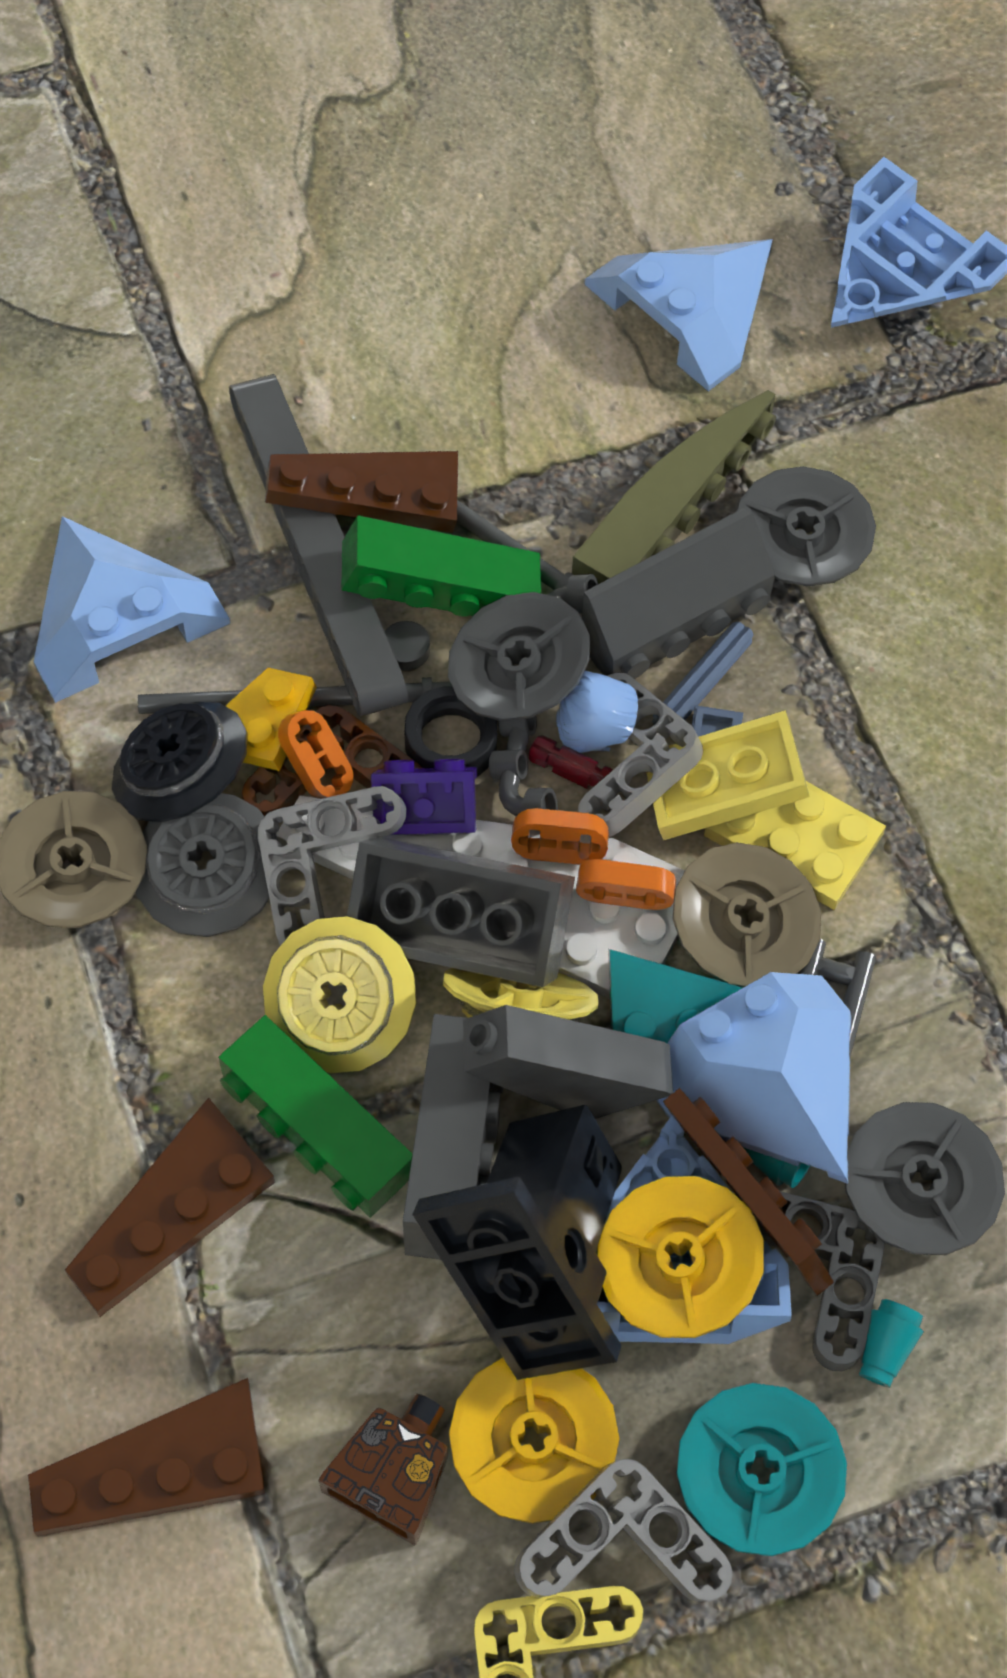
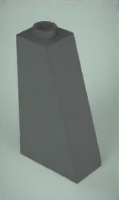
M504 1005L463 1020L464 1072L555 1109L564 1110L586 1104L594 1118L597 1119L668 1097L673 1093L670 1044L663 1041L509 1005Z

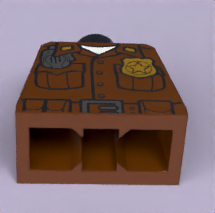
M416 1393L401 1419L382 1408L375 1409L320 1476L318 1481L321 1492L415 1546L422 1533L448 1458V1447L431 1436L445 1412L444 1408L432 1399Z

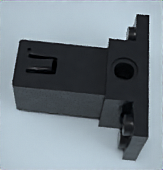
M586 1104L510 1122L486 1184L420 1198L412 1214L517 1380L615 1363L622 1345L597 1305L607 1272L595 1252L618 1184L622 1166Z

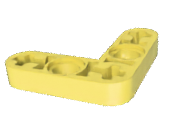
M608 1586L560 1592L540 1598L528 1596L488 1603L479 1611L475 1619L474 1639L479 1678H497L503 1674H512L518 1678H533L531 1656L613 1646L629 1642L637 1634L643 1621V1607L640 1599L633 1591L625 1587ZM611 1600H619L621 1609L631 1610L633 1617L625 1619L623 1630L614 1631L611 1621L605 1620L593 1622L592 1630L595 1635H583L585 1615L580 1603H592L590 1615L606 1612ZM562 1606L573 1614L575 1629L567 1638L554 1639L543 1630L541 1624L542 1616L549 1608ZM502 1614L506 1624H516L517 1632H512L508 1636L509 1657L521 1653L522 1664L504 1661L490 1668L486 1666V1657L498 1658L495 1637L491 1635L485 1636L483 1628L492 1626L494 1615Z

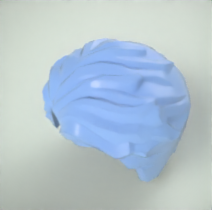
M585 670L579 684L560 702L556 713V725L563 745L579 753L589 751H610L611 748L608 746L625 743L632 734L636 723L638 711L636 691L630 684Z

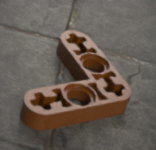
M329 705L315 711L322 715L330 729L337 725L340 726L342 738L335 733L333 734L351 764L353 778L364 787H372L371 774L376 770H383L384 761L413 760L345 709ZM309 724L300 726L299 733L295 735L298 742H308L307 736L312 732ZM344 740L349 743L346 750H344ZM374 749L382 755L383 759L378 765L367 768L358 765L355 757L362 750ZM287 756L280 771L260 766L243 785V800L257 807L264 817L267 813L276 809L293 806L299 796H303L307 792L297 773H293L285 767V763L288 760ZM414 761V769L423 768L421 765ZM275 774H277L279 779L281 780V782L278 785L276 783ZM274 789V802L271 803L268 800H263L259 804L257 803L256 794L258 792L268 795Z

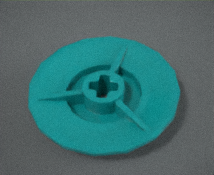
M750 1383L719 1392L695 1411L680 1439L676 1475L686 1508L709 1536L740 1553L773 1557L804 1548L830 1527L845 1497L847 1460L837 1430L815 1403L786 1387ZM755 1458H762L766 1468H774L775 1472L770 1474L766 1484H759L757 1475L747 1474L746 1470L752 1467Z

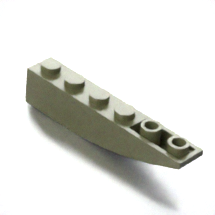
M767 390L731 409L689 436L660 459L624 494L575 553L572 562V574H593L598 584L674 545V541L681 532L688 534L697 523L701 513L700 509L707 500L714 502L725 486L726 477L732 469L739 471L746 463L751 452V446L757 438L764 440L772 430L776 421V416L772 414L776 394Z

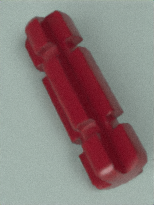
M539 735L529 750V760L543 768H547L549 765L553 767L551 772L586 789L589 786L594 787L614 770L608 766H604L602 769L597 767L598 761L565 745L560 749L556 747L557 741L544 735Z

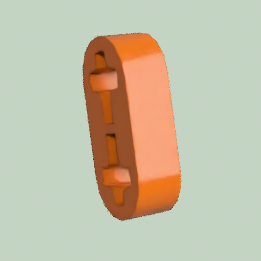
M302 710L288 714L280 723L278 738L305 789L311 796L321 799L347 793L353 783V770L327 721L321 714L313 710ZM309 724L312 732L307 736L308 742H298L295 735L299 733L300 726ZM334 768L336 775L331 779L332 785L323 786L320 778L325 774L324 769Z
M539 808L520 812L515 817L511 835L513 849L523 858L579 865L586 860L603 859L606 856L609 841L608 825L597 815ZM530 830L540 831V838H531ZM581 835L591 836L590 843L580 842Z
M592 859L582 862L579 866L576 892L581 898L591 902L661 910L671 907L674 903L676 877L671 871L661 867Z

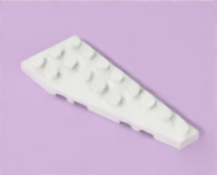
M299 796L294 805L319 800L321 798ZM357 803L352 804L351 808L357 818V830H361L363 826L359 819L373 816V811L361 813L357 810ZM339 809L325 811L319 820V828L325 836H335L345 826V816ZM307 815L302 816L306 824L304 827L290 828L283 822L276 833L278 842L286 846L288 845L287 837L300 832L308 835V842L312 841L313 837L307 827ZM476 820L477 830L475 833L383 836V838L575 877L559 973L585 983L594 992L610 999L608 948L665 964L679 937L672 919L673 904L666 909L648 910L596 903L583 899L576 892L580 865L523 858L512 847V824ZM530 830L531 838H540V831ZM581 835L580 842L590 843L591 836ZM609 838L608 850L603 860L667 869L675 875L676 886L685 871L614 838ZM359 842L313 852L314 862L353 880Z

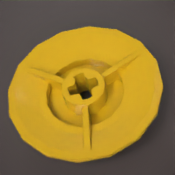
M698 1176L663 1177L635 1188L611 1211L598 1243L597 1256L607 1272L603 1289L608 1302L632 1326L661 1338H697L727 1326L751 1303L764 1273V1239L751 1209L729 1188ZM689 1250L693 1264L690 1267L680 1264L674 1270L670 1256L673 1253L682 1256Z
M503 1357L475 1374L456 1401L449 1430L454 1468L471 1496L498 1516L531 1524L551 1521L605 1466L614 1462L620 1439L614 1406L594 1376L581 1368L517 1380ZM533 1426L537 1434L545 1432L548 1434L543 1440V1450L535 1452L531 1444L521 1446L519 1442L524 1440L525 1428ZM595 1492L590 1496L592 1500L596 1497Z

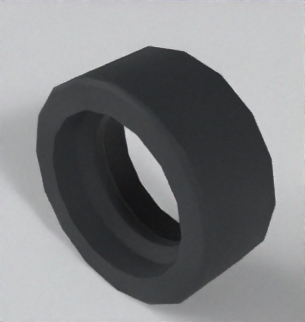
M442 686L426 691L412 703L405 716L404 741L406 754L423 768H434V760L465 759V767H477L478 777L489 768L490 755L493 751L497 750V720L474 713L458 700L452 686ZM445 715H456L469 719L478 726L480 740L468 752L459 755H441L431 751L424 745L422 730L425 725L435 718Z

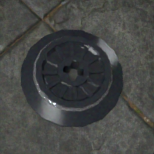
M192 702L162 708L145 718L129 734L114 766L112 791L117 802L121 803L128 813L137 820L166 822L188 816L215 800L235 779L247 755L248 732L239 715L221 703Z

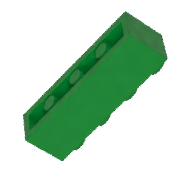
M357 515L342 540L341 591L356 593L368 599L382 598L403 602L415 608L429 607L449 611L461 617L474 616L481 608L505 596L530 592L541 593L540 553Z
M266 1015L260 1018L218 1056L223 1075L220 1082L225 1090L239 1103L247 1099L259 1111L256 1115L259 1122L272 1136L278 1139L284 1135L297 1147L294 1150V1154L302 1165L313 1174H317L321 1170L334 1183L331 1187L333 1193L348 1209L354 1211L359 1207L371 1218L409 1181L413 1153Z

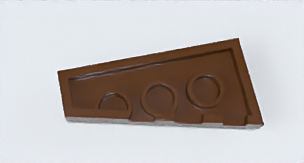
M458 451L271 454L267 469L265 503L357 517L359 515L412 527L453 533L457 522Z
M680 1088L667 1097L663 1103L715 1170L724 1176L727 1184L737 1197L751 1209L753 1216L756 1215L760 1220L759 1223L785 1257L792 1259L814 1293L818 1296L834 1283L832 1277L815 1252L822 1245L820 1240L801 1217L792 1224L780 1210V1208L787 1204L786 1199L767 1176L760 1182H757L747 1170V1167L754 1161L734 1136L724 1142L718 1135L714 1127L721 1122L706 1102L699 1097L692 1103Z
M208 1097L67 1266L65 1271L95 1312L101 1317L275 1183L274 1175Z
M243 1379L28 1474L33 1530L36 1536L39 1537L265 1495L249 1379Z

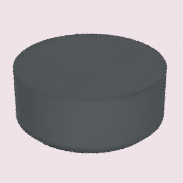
M399 621L390 625L385 630L387 639L402 671L417 669L427 661L430 654V638L423 626L413 621Z

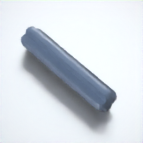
M741 622L732 623L663 703L686 720L694 711L695 705L698 706L752 644V630L745 627ZM653 714V725L658 722L660 716Z

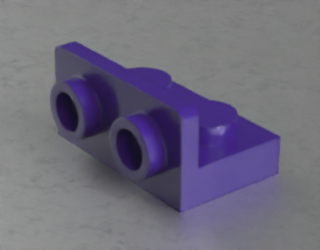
M465 759L434 760V768L414 769V760L384 761L383 770H376L371 774L372 787L384 786L392 789L404 801L406 806V818L403 825L397 832L390 835L475 833L477 830L475 799L477 767H465ZM381 798L376 800L377 808L373 810V817L383 824L387 822L386 814L394 811V806H389Z

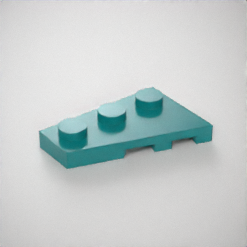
M608 948L611 1030L668 1043L680 1024L743 988Z

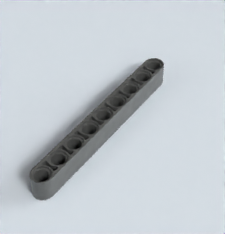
M275 374L229 386L234 414L265 490L271 454H309ZM271 504L359 717L408 703V693L404 677L371 599L364 598L356 593L341 591L342 540L344 535L335 514Z

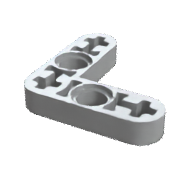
M614 673L608 675V677L630 684L637 693V718L629 739L639 748L587 792L578 806L579 812L597 815L603 819L608 825L609 837L621 832L694 768L701 760L703 754L702 743L694 728L633 677L625 673ZM651 714L660 716L658 722L651 728L645 730L636 728L637 723L643 717ZM670 735L676 744L684 748L681 750L675 747L670 749L666 742L667 737ZM638 773H653L652 779L646 785L639 788L629 786L631 779ZM621 791H622L623 795H624L625 798H626V800H624V801L622 800L621 796L618 794V793L621 792ZM604 809L609 813L603 816L598 811Z
M384 786L371 787L276 809L267 813L261 820L258 827V840L276 936L280 946L291 932L298 930L296 914L291 911L284 913V907H301L310 902L311 908L309 910L300 909L301 918L305 925L317 919L325 918L313 852L357 843L374 837L387 836L397 832L403 825L406 818V806L404 801L392 789ZM381 798L389 806H394V811L386 814L387 822L381 824L373 816L360 818L359 821L363 829L357 830V818L351 808L352 804L357 803V810L361 813L375 810L377 808L376 800ZM330 809H339L345 816V826L335 836H325L319 828V820L322 814ZM307 815V827L313 837L312 841L308 842V835L303 832L289 835L287 837L288 845L286 846L272 839V834L279 831L280 822L283 821L290 828L304 827L306 824L302 816ZM291 869L300 870L305 877L303 891L295 897H285L280 890L282 875Z
M631 1459L617 1460L605 1466L522 1549L516 1558L514 1566L515 1579L520 1588L527 1594L539 1598L555 1595L563 1590L623 1528L675 1587L690 1600L705 1602L720 1598L729 1589L733 1576L731 1564L726 1555L642 1464ZM614 1473L619 1477L631 1474L635 1482L630 1489L635 1497L633 1500L628 1496L620 1498L607 1509L617 1515L616 1520L612 1522L607 1510L598 1502L592 1500L590 1496L595 1492L599 1501L606 1499L617 1486L612 1478ZM580 1510L591 1513L598 1523V1535L589 1545L577 1543L569 1533L570 1518L575 1512ZM659 1513L669 1515L677 1524V1539L668 1548L658 1546L650 1537V1522ZM555 1533L561 1546L569 1553L575 1555L577 1559L572 1564L568 1555L560 1557L550 1569L552 1576L555 1578L552 1584L546 1579L535 1583L530 1577L535 1570V1566L530 1560L533 1555L538 1559L546 1558L559 1547V1545L550 1541V1536ZM691 1539L696 1544V1547L687 1551L690 1557L698 1564L711 1562L714 1566L710 1573L711 1580L715 1583L713 1587L708 1584L698 1587L694 1585L693 1579L696 1577L697 1571L687 1559L678 1560L676 1566L671 1561V1557L678 1555L686 1549Z

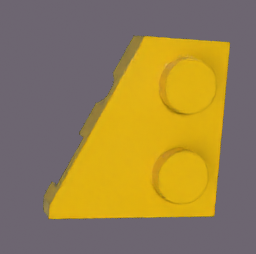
M267 668L226 705V707L239 715L248 732L247 755L243 763L280 771L287 755L280 744L278 728L281 721L288 714L307 710L317 688L312 677Z

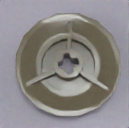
M62 791L35 800L11 819L0 837V889L3 897L21 916L47 927L80 928L109 918L132 899L145 876L148 847L139 822L128 813L121 803L95 792ZM81 858V866L77 867L71 864L65 869L64 861L68 859L71 862H76Z
M736 842L711 848L686 867L675 888L672 919L681 945L702 971L722 982L746 987L770 972L797 974L808 965L820 941L821 909L811 883L792 861L767 847ZM740 910L748 913L747 921L751 923L749 927L741 925V916L738 915Z

